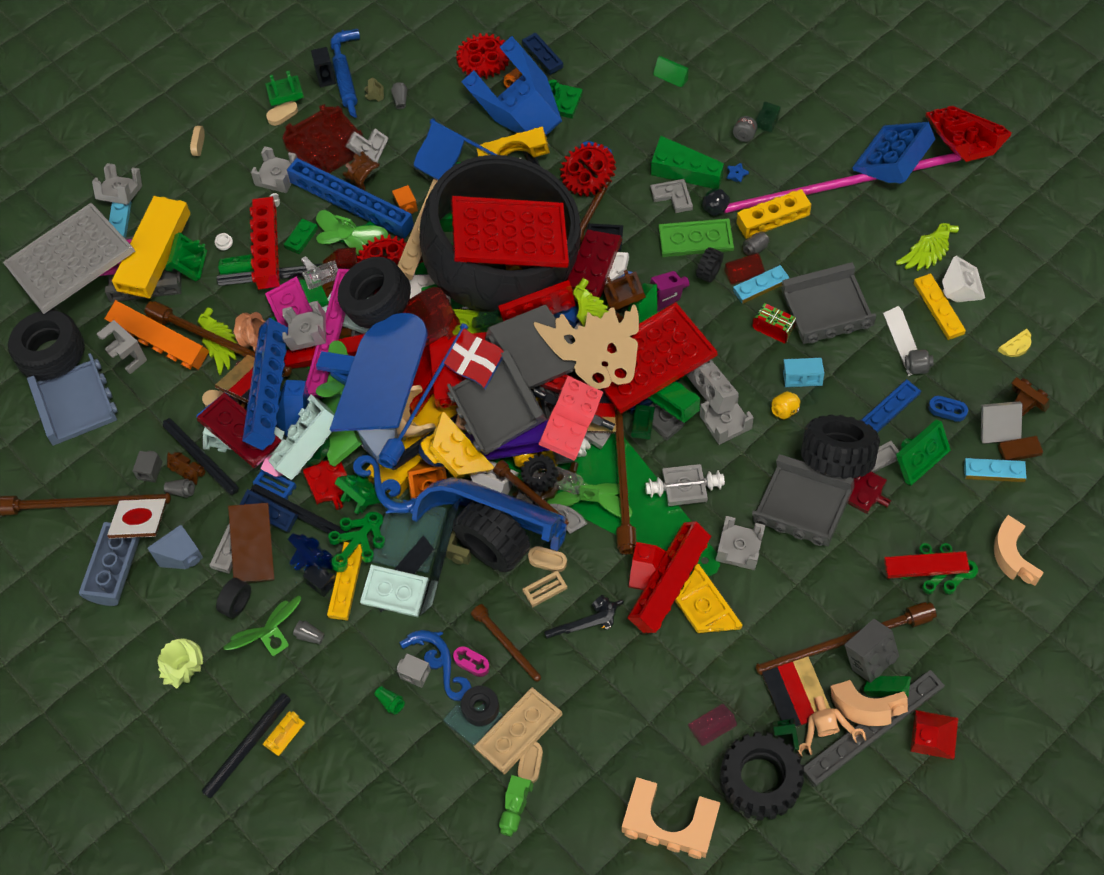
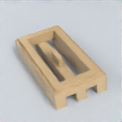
M557 570L522 590L533 608L565 591L567 585ZM555 578L558 579V580L554 581L553 583L542 587L540 590H538V591H536V592H534V593H532V594L529 593V592H531V591L537 589L538 587H540V586H542V585H544V584H546V583L552 581V580L555 579Z

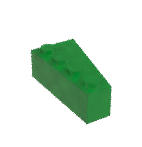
M660 135L651 162L652 176L671 180L685 179V183L712 189H719L723 178V162Z

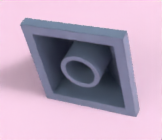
M396 428L357 430L363 447L379 465H381L378 462L379 454L387 440L398 439L399 437Z
M182 525L147 548L158 566L164 568L188 569L198 564L203 558Z

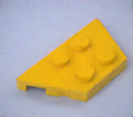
M443 412L438 417L439 422L434 430L429 450L455 478L464 477L465 475H477L479 472L485 471L488 473L494 469V466L476 449L474 444Z
M697 564L689 579L684 583V587L680 590V594L675 599V602L697 633L740 630L743 626L702 567Z

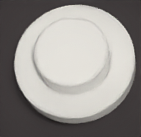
M226 233L217 235L215 239V245L219 250H227L233 244L231 236Z

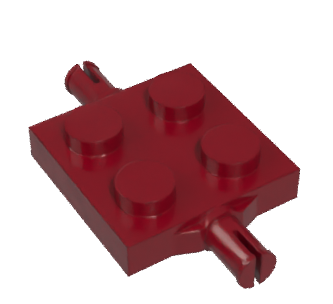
M873 472L854 478V489L847 504L866 514L877 502L888 508L892 500L881 495L887 480Z

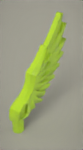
M947 223L939 224L936 231L932 234L921 236L920 240L910 248L911 252L896 261V265L908 263L905 266L907 270L918 264L917 271L926 266V269H929L931 262L935 266L937 259L942 261V257H945L946 252L949 250V233H958L959 226Z
M582 278L579 285L573 291V296L579 306L576 317L583 327H585L588 312L600 319L604 313L608 312V306L604 305V301L599 300V297L593 296L592 293L585 289L589 282Z
M207 307L205 312L200 315L198 325L205 330L238 344L234 340L236 337L232 334V330L228 329V325H224L221 322L217 323V320L211 318L213 310ZM203 337L202 344L209 350L210 358L214 356L218 374L222 375L224 364L228 370L230 369L229 357L233 360L237 359L235 351Z

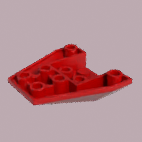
M955 106L935 109L925 114L945 144L965 162L994 155L1012 133L1002 125Z

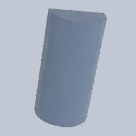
M108 522L103 523L79 595L96 604L115 606L119 603L141 537L108 539L107 534L111 523Z

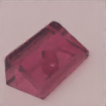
M721 704L691 722L688 726L699 743L704 746L736 727L737 723L734 714L724 704Z

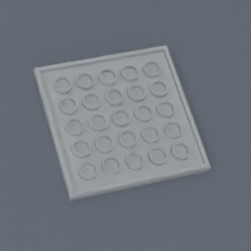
M89 203L3 261V263L41 312L45 314L134 253L135 250L92 203Z

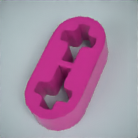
M464 646L458 647L454 651L453 658L455 664L477 677H483L489 673V662L484 656ZM464 653H466L467 659H469V661L464 658L460 661L458 655H464ZM473 663H476L478 665L483 663L484 669L480 668L479 670H477L476 665Z

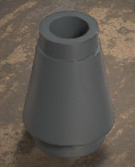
M400 82L393 84L391 92L396 108L404 109L406 107L408 88L404 83Z
M189 479L165 482L164 484L165 493L168 492L169 494L185 498L192 496L195 491L194 482Z
M299 620L293 631V635L297 637L296 639L319 645L325 636V633H322L306 620L304 622Z

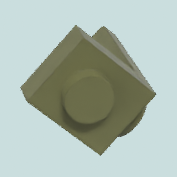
M452 528L446 558L451 559L456 564L469 565L471 561L470 550L456 546L459 539Z

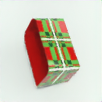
M764 303L753 319V328L782 343H787L795 327L796 317Z

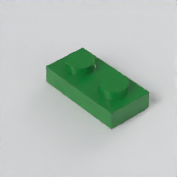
M301 219L284 243L285 249L301 254L318 230L317 224Z

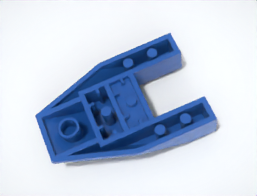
M511 36L500 46V49L523 74L498 97L474 70L461 82L496 123L515 133H522L543 126L544 132L547 135L562 122L547 76L514 37Z

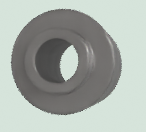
M764 232L755 233L743 242V251L746 255L756 256L768 246L769 237Z

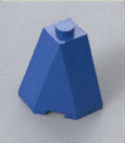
M286 380L281 389L276 420L277 426L282 431H285L284 435L288 437L290 426L295 425L299 420L300 416L298 413L302 408L306 409L310 402L307 400L309 394L306 381Z

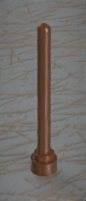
M603 186L601 187L602 192H597L580 223V245L584 239V230L607 190Z
M504 460L496 464L493 472L498 477H506L541 508L561 515L515 476ZM566 519L565 524L568 525L569 521Z
M483 604L475 607L471 612V616L476 621L483 622L534 681H540L541 675L488 617V609Z

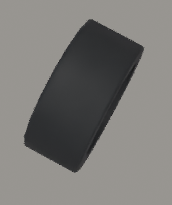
M238 578L229 580L218 596L216 603L217 611L231 619L237 617L249 601L251 586Z

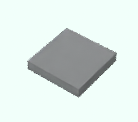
M1020 401L981 405L982 443L1021 439L1022 403Z

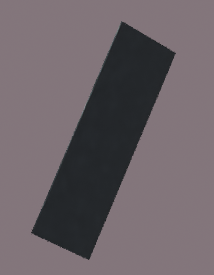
M460 499L447 511L420 615L433 605Z

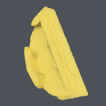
M1025 329L1000 346L998 351L1009 357L1024 355L1031 346V333L1028 329Z

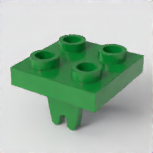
M288 70L286 71L288 78L276 81L273 74L270 75L271 82L265 83L271 106L304 98L298 75L291 77Z
M179 232L175 234L167 264L190 279L198 281L201 277L207 253L206 245L200 244L199 240L192 241Z
M355 474L341 476L336 479L335 484L344 491L341 501L345 503L353 498L358 503L354 511L356 514L363 513L368 505L381 503L376 495L375 486L368 481L367 477Z

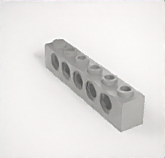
M712 360L686 374L705 400L710 402L709 405L717 414L733 410L739 393Z

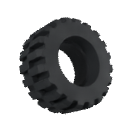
M823 415L812 419L806 425L801 455L808 466H811L815 471H820L823 475L827 474L831 475V477H841L842 479H847L848 477L852 479L858 478L859 476H865L874 469L880 438L877 431L862 420L844 417V415Z
M471 500L453 521V531L456 533L455 535L461 544L470 550V553L475 555L478 560L499 572L512 571L530 549L529 537L510 514L477 501Z
M754 732L752 737L749 734L743 735L740 741L736 739L732 743L731 748L727 749L722 760L720 770L722 793H725V799L728 804L732 803L734 805L733 809L738 813L740 810L745 813L744 816L747 818L753 815L757 816L756 820H763L764 817H768L771 820L775 819L778 814L784 815L789 808L795 805L804 783V766L800 764L801 757L799 753H794L795 748L791 743L788 745L784 744V738L780 736L778 739L773 738V733L767 732L766 736H761V732ZM755 759L767 760L773 763L782 775L780 787L770 793L753 791L741 778L743 766Z

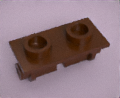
M168 452L167 467L197 485L198 477H203L206 472L204 467L194 461L190 463L191 459L180 452H174L173 454Z

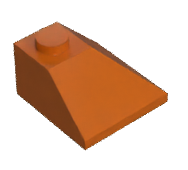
M424 462L417 464L407 471L411 499L418 497L432 483L447 479L445 466L435 467Z

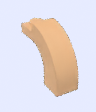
M1008 515L995 537L994 555L1001 570L1010 579L1014 580L1018 575L1024 582L1036 586L1044 572L1023 559L1016 546V541L1026 526Z
M851 680L831 686V699L834 706L844 717L855 723L866 726L891 724L892 716L908 712V698L905 692L874 699L861 695L855 689Z

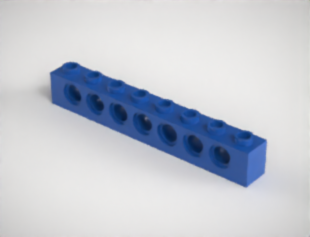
M296 158L287 169L290 183L369 222L371 221L375 225L405 239L414 227L411 213L305 161Z
M268 318L259 327L242 439L243 442L260 450H264L275 440L274 430L277 425L278 400L281 395L282 371L285 367L284 357L287 349H285L286 343L283 341V332L288 334V327L271 318Z

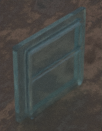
M390 498L394 502H403L400 499ZM433 507L418 522L412 520L411 512L385 513L380 529L381 535L385 538V545L383 548L374 549V559L371 562L394 567L400 566L398 564L424 535L435 550L418 571L429 573L447 509Z

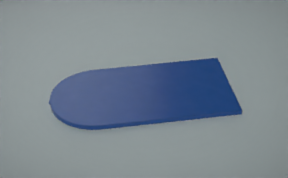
M410 313L394 314L374 324L365 333L358 346L329 429L331 432L399 428L427 340V328L421 318Z

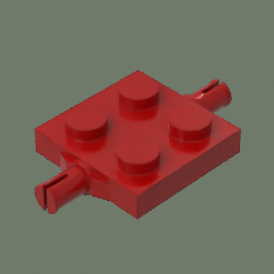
M322 460L317 465L303 469V474L316 504L333 501L337 510H339V506L340 509L343 508L344 505L340 497H342L344 491L335 484L338 477L347 476L342 462L334 467L330 465L329 460Z

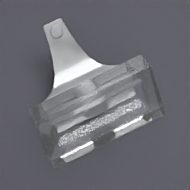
M306 256L301 258L306 268L302 272V276L305 278L308 289L316 288L336 279L338 268L335 260L316 267Z

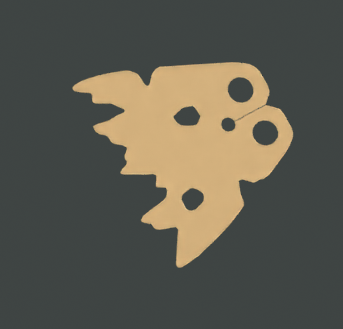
M632 305L630 312L625 311L624 319L621 323L618 322L615 308H610L608 312L603 314L601 319L597 316H592L588 312L585 327L578 325V329H573L563 314L556 319V328L534 322L538 333L562 360L576 361L574 366L576 374L589 386L602 389L609 387L611 382L621 385L632 381L635 373L638 342L630 336L635 335L639 331V316L635 305ZM572 335L575 342L573 344L567 343L564 336ZM613 343L617 352L609 353L607 351L608 344ZM603 361L608 363L607 367L602 366ZM618 368L624 369L627 372L626 377L618 378L615 375V370ZM601 373L604 376V381L601 383L593 381V374Z

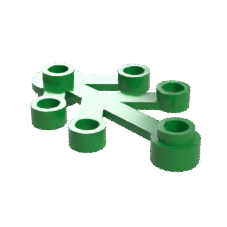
M369 512L364 518L351 520L347 517L340 520V528L343 531H349L355 527H362L361 530L343 534L337 531L329 533V542L332 545L352 540L341 554H337L332 558L333 570L336 572L345 571L348 568V558L359 544H361L362 560L367 563L373 561L374 552L370 549L367 534L372 530L374 536L373 546L380 549L384 547L385 538L380 532L383 516L380 513Z
M927 543L921 544L919 548L920 555L935 554L932 552V547ZM944 543L940 546L939 553L952 552L950 544ZM922 548L928 549L929 552H924ZM947 548L949 552H944L942 549ZM968 560L971 571L969 573L957 574L952 581H946L943 591L946 594H953L956 587L964 579L969 580L976 577L978 566L975 562ZM948 574L935 575L931 580L925 581L922 587L923 592L932 594L936 586ZM901 577V578H902V579H910L911 577ZM926 585L932 586L933 589H927ZM951 585L953 589L949 590L946 586Z

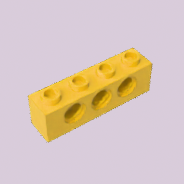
M802 189L792 191L787 195L775 197L765 203H759L754 207L737 212L736 224L745 239L757 232H766L809 216L811 203Z

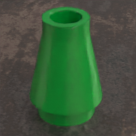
M383 686L377 688L374 693L388 713L396 715L405 705L402 696Z

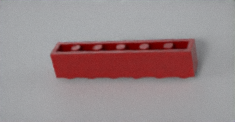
M697 521L683 523L628 616V619L643 633H656L660 629L661 623L670 612L674 600L679 596L681 588L689 579V574L694 566L697 565L702 552L708 546L711 535Z

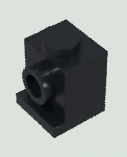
M313 564L305 570L303 575L306 584L323 597L334 587L336 579L334 574H329L323 567L318 568Z

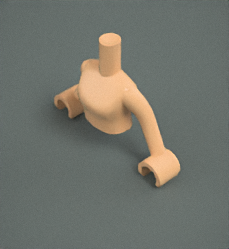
M818 696L815 698L818 711L809 717L806 741L800 744L798 752L802 758V751L808 749L810 755H812L811 743L815 726L819 737L829 736L840 731L837 719L852 734L855 743H857V735H863L865 741L866 735L862 729H855L838 709L826 708L823 696Z

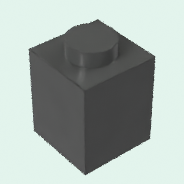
M139 451L132 471L137 480L156 483L163 462L154 451Z

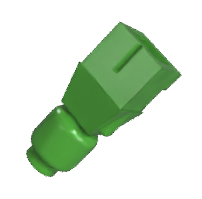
M514 775L511 776L505 796V809L507 811L502 813L499 822L501 834L512 837L513 833L517 831L521 820L519 815L522 814L527 804L528 792H532L534 787L531 780Z

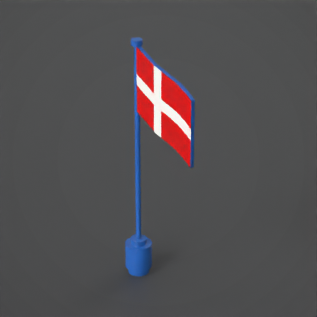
M462 323L460 326L461 330L398 439L387 440L379 454L378 462L390 469L398 463L405 450L401 440L444 365L458 375L475 381L486 389L503 358L501 353L504 351L497 345L476 337L467 330L468 326Z

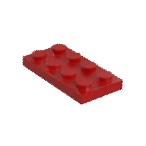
M567 280L499 305L498 308L502 320L506 321L543 305H547L554 315L555 313L569 310L576 306L571 284Z

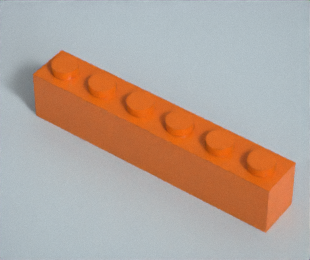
M117 300L114 301L104 318L110 323L115 320L132 337H138V342L145 346H148V344L153 345L152 349L160 354L163 351L168 353L166 357L175 362L177 359L181 360V365L190 370L192 367L199 370L209 353V350Z

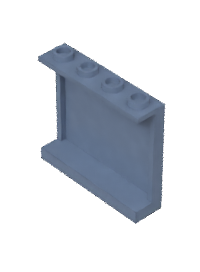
M91 353L88 354L91 361L75 366L71 371L59 378L37 381L34 375L27 378L46 436L53 446L117 421L115 413L118 410L115 403L110 401V398L113 396L109 387L106 388L104 385L107 383V380L103 373L100 374L101 364L98 358H93Z

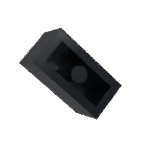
M323 47L311 50L320 88L335 85L336 81L328 48Z

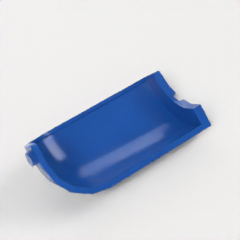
M451 477L432 483L418 495L416 502L411 508L412 520L418 522L433 507L455 504L459 499V505L467 506L471 500L510 514L520 524V527L542 535V540L547 542L551 540L550 549L555 551L559 550L566 536L567 524H565L566 518L564 516L466 479Z

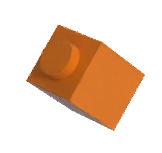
M408 185L392 191L397 207L411 214L418 211L416 199Z

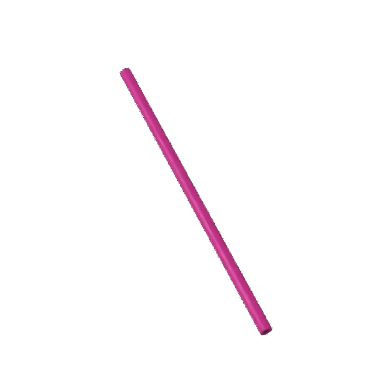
M952 153L920 160L913 171L960 161L961 158ZM858 174L730 203L724 210V213L751 208L759 203H765L775 197H781L800 189L803 190L805 195L876 180V178L865 174Z

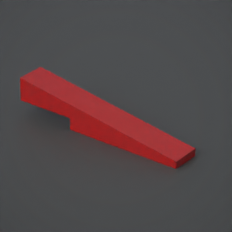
M365 334L342 338L338 341L345 345L349 356H355L360 341ZM316 346L294 351L288 349L284 357L285 366H290L291 368L311 366Z

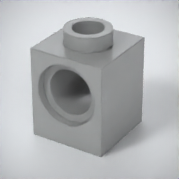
M406 654L405 658L399 661L397 672L400 679L422 688L431 668L428 662Z

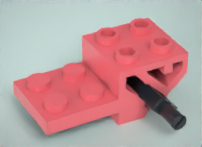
M570 376L565 380L558 397L535 388L534 396L554 405L538 445L575 461L591 422L612 431L615 423L595 414L603 391Z

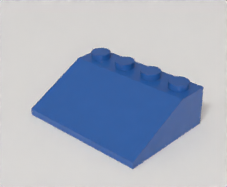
M929 122L884 125L852 167L853 171L888 183L905 182L935 141V136Z

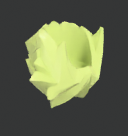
M176 639L166 644L161 649V655L158 656L157 660L158 670L161 672L159 678H164L163 684L173 685L176 689L183 682L190 683L191 676L195 672L201 671V665L203 664L201 647L188 639Z

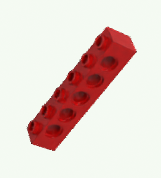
M273 196L252 199V207H250V215L253 217V219H250L251 230H253V232H250L253 243L251 245V253L254 256L251 259L252 269H254V272H251L253 283L256 282L258 289L280 287L277 208Z

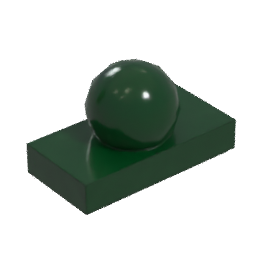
M636 404L631 437L650 440L655 407Z

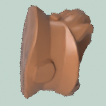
M260 313L240 314L235 318L233 331L239 345L247 349L252 346L255 352L259 327L265 322Z

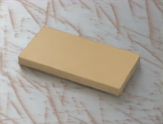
M532 687L486 733L474 748L505 775L563 715L562 711Z

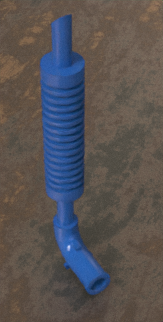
M358 28L342 30L331 39V48L335 54L332 58V63L343 106L348 108L350 115L354 118H357L355 105L358 101L347 58L340 51V43L360 39Z

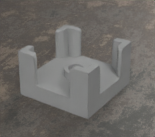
M264 146L261 152L264 162L259 172H257L256 167H253L251 171L255 186L287 193L292 184L290 183L287 169L297 158V155L289 152V160L277 158L272 148Z
M107 163L104 166L106 180L101 184L98 178L95 177L92 181L95 199L128 205L142 187L140 169L131 168L133 179L118 177L116 166Z
M318 301L309 303L313 310L312 312L297 315L292 307L283 309V318L288 323V335L286 332H283V341L291 351L326 343V313Z
M113 320L99 331L97 336L103 340L113 333L116 340L108 345L105 350L112 358L119 355L121 359H124L130 354L135 360L127 365L125 370L131 374L145 363L147 359L138 341Z
M738 397L733 410L717 414L712 407H709V401L700 405V417L719 445L752 429L753 416L749 411L745 415L738 405Z
M726 516L716 561L755 570L765 525L755 523L754 529L734 525L736 519Z

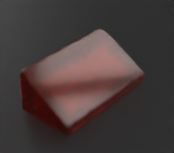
M759 253L725 264V273L731 285L751 279L765 272Z

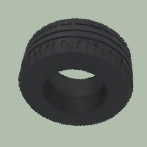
M371 257L358 262L344 275L338 288V302L342 310L356 325L371 328L374 324L405 310L410 299L411 285L409 279L394 261L385 257ZM381 287L374 296L368 298L375 289Z
M52 310L45 314L39 311L22 319L13 328L8 340V352L20 372L27 377L34 375L37 380H52L67 374L79 363L85 346L84 339L73 319L67 314ZM50 340H57L50 347L44 350L36 351L37 348L43 343Z

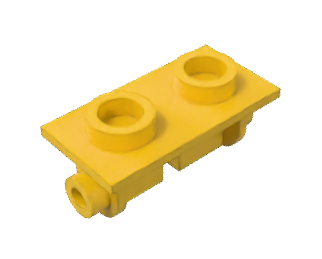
M289 711L263 745L277 756H280L304 726L305 722L298 718L299 716L292 711L291 713Z

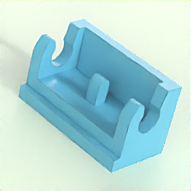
M822 358L784 359L783 376L785 387L823 386L824 368Z

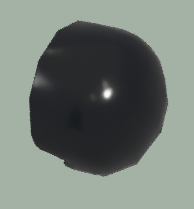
M711 189L702 199L703 209L712 216L722 213L730 204V197L722 189Z

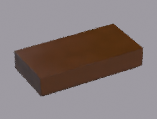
M1037 436L1000 442L998 445L1003 460L1015 461L1042 456L1043 454Z

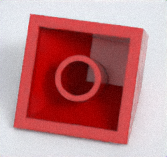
M636 542L629 588L644 590L667 551L656 545Z
M915 710L911 752L954 760L958 718Z

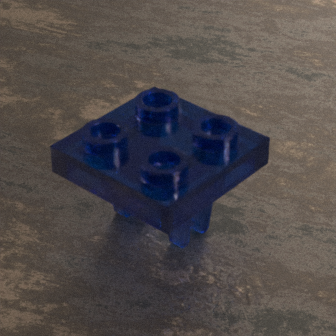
M291 534L288 540L297 550L290 561V565L297 563L295 570H300L305 565L304 571L311 565L330 570L333 569V556L327 550H322L317 539L314 537L309 538L304 534Z

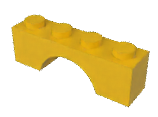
M543 126L480 144V146L497 155L507 156L514 151H525L534 158L550 153ZM477 148L478 156L490 155Z

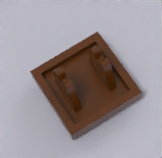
M626 269L624 270L625 276L611 281L610 277L606 278L608 283L605 284L603 290L610 308H615V310L621 309L626 305L646 298L636 271L629 274Z
M1016 377L1011 383L1013 391L1018 394L1015 402L1020 401L1022 403V416L1035 406L1044 412L1050 407L1049 399L1047 398L1048 394L1041 389L1037 391L1031 387L1032 384L1026 379L1022 378L1020 380Z

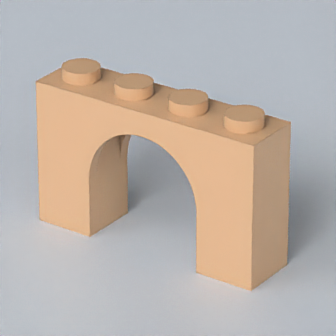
M636 777L622 824V833H625V836L631 839H637L638 837L645 839L646 843L650 845H665L668 850L673 852H680V850L687 852L690 857L696 859L706 858L720 802L699 796L690 825L678 832H668L659 828L651 816L657 783Z

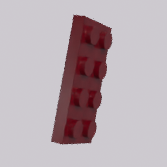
M593 230L586 231L576 262L568 277L572 291L584 278L589 282L585 289L600 299L607 281L606 278L609 276L622 242L621 235Z
M224 392L197 416V421L255 469L278 447L282 440L275 435L274 442L264 450L243 442L247 411Z

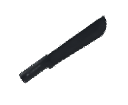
M614 608L546 630L545 636L546 638H551L565 632L568 634L606 623L612 619Z

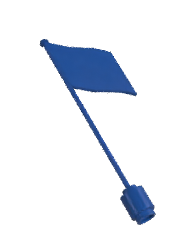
M432 118L430 119L431 126L428 135L416 155L414 167L439 180L447 170L455 165L460 156L464 141L490 155L496 156L497 154L441 125Z

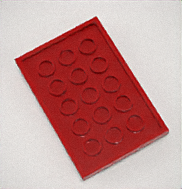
M452 196L454 262L568 268L569 258L563 203Z
M675 302L639 324V331L635 335L630 336L638 342L635 373L632 381L621 385L611 382L609 387L602 388V390L621 414L718 356V353ZM613 343L608 344L607 351L609 353L617 352ZM603 361L602 366L607 367L608 363ZM618 368L615 370V375L618 378H625L627 372L622 368ZM601 373L593 374L592 377L597 383L604 381V376Z

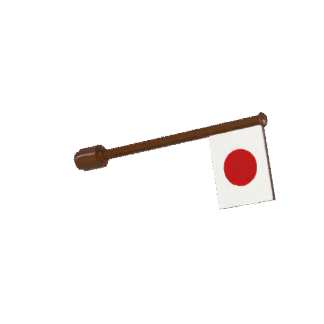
M166 492V494L22 501L16 495L0 496V515H17L21 509L118 505L107 534L108 539L153 537L157 535L166 503H170L171 496Z

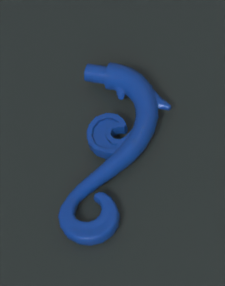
M362 455L354 461L353 470L355 474L362 477L371 475V471L363 470L362 466L365 463L373 465L375 492L381 504L388 509L386 514L411 512L417 497L403 500V502H394L389 499L385 492L391 490L389 496L396 497L401 491L400 484L393 479H388L382 483L379 465L372 456Z
M419 630L408 634L407 638L399 642L402 649L411 644L419 643L424 645V642L435 645L439 649L441 657L435 658L437 651L429 650L424 656V661L429 663L431 669H438L443 666L444 689L447 696L454 701L462 700L465 692L471 688V684L464 677L453 678V683H460L462 689L457 693L451 690V656L447 644L439 637L443 632Z

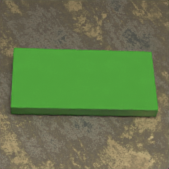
M729 218L659 224L662 257L703 254L708 247L721 252L734 251Z
M337 394L332 397H326L321 402L326 404L335 414L341 396ZM357 430L331 432L329 435L330 447L327 453L330 465L335 467L362 444Z

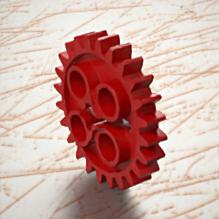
M479 33V37L473 35V39L467 37V42L462 41V46H458L459 50L456 51L459 68L462 69V72L466 71L467 76L474 70L481 78L485 76L486 79H488V75L494 77V73L500 74V70L505 71V66H508V61H510L500 49L505 40L500 41V36L494 38V34L489 37L488 33L485 36Z
M588 142L586 147L582 143L580 149L575 146V152L569 151L571 156L564 157L567 162L561 163L564 167L560 169L562 175H560L563 180L562 182L574 195L578 193L579 196H582L584 193L588 197L589 192L595 195L596 190L601 193V187L607 188L606 182L611 183L610 177L615 176L613 172L616 170L614 156L603 144L598 146L597 142L593 146ZM581 160V161L586 165V167H587L589 170H592V172H593L598 178H595V177L589 172V170H587L586 168H584L583 165H582L580 162H578V161Z
M390 234L385 239L383 235H381L379 240L374 237V242L368 240V246L362 245L363 250L358 251L357 261L360 262L371 257H384L383 249H386L387 258L398 265L407 242H404V238L398 241V236L391 239Z

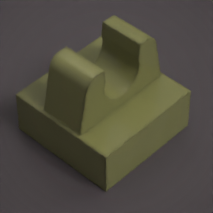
M374 78L369 79L368 86L365 87V91L368 93L365 95V98L369 101L376 99L380 102L384 99V86Z

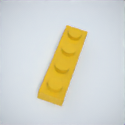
M932 274L914 279L915 287L947 340L964 335L966 332L964 326Z
M344 542L342 552L348 546V542ZM361 544L348 558V568L343 572H337L327 613L328 618L347 621L349 619L362 561Z

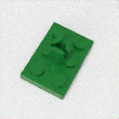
M549 80L560 116L573 119L582 97L583 89L559 84L557 80Z
M936 419L914 439L906 438L902 442L901 450L896 456L906 484L913 485L951 451L942 421Z

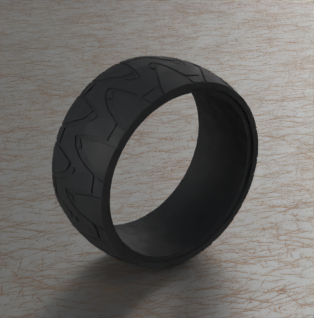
M485 155L467 159L447 170L439 178L426 200L421 216L419 235L423 262L433 282L448 297L450 296L457 303L475 311L501 315L498 308L499 305L559 284L568 279L577 259L581 238L580 217L577 205L565 185L552 173L535 163L533 164L530 161L517 157H507L506 155ZM452 196L563 203L569 258L568 268L537 266L531 269L513 271L495 269L479 263L454 262V247L443 232L440 220L452 211Z

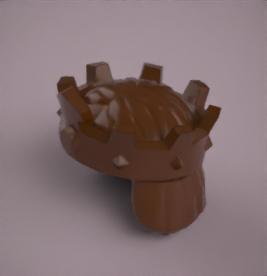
M362 151L361 156L355 154L353 156L355 160L351 164H346L348 171L343 172V176L355 184L356 187L365 191L363 183L365 178L373 169L378 168L380 164L372 161Z

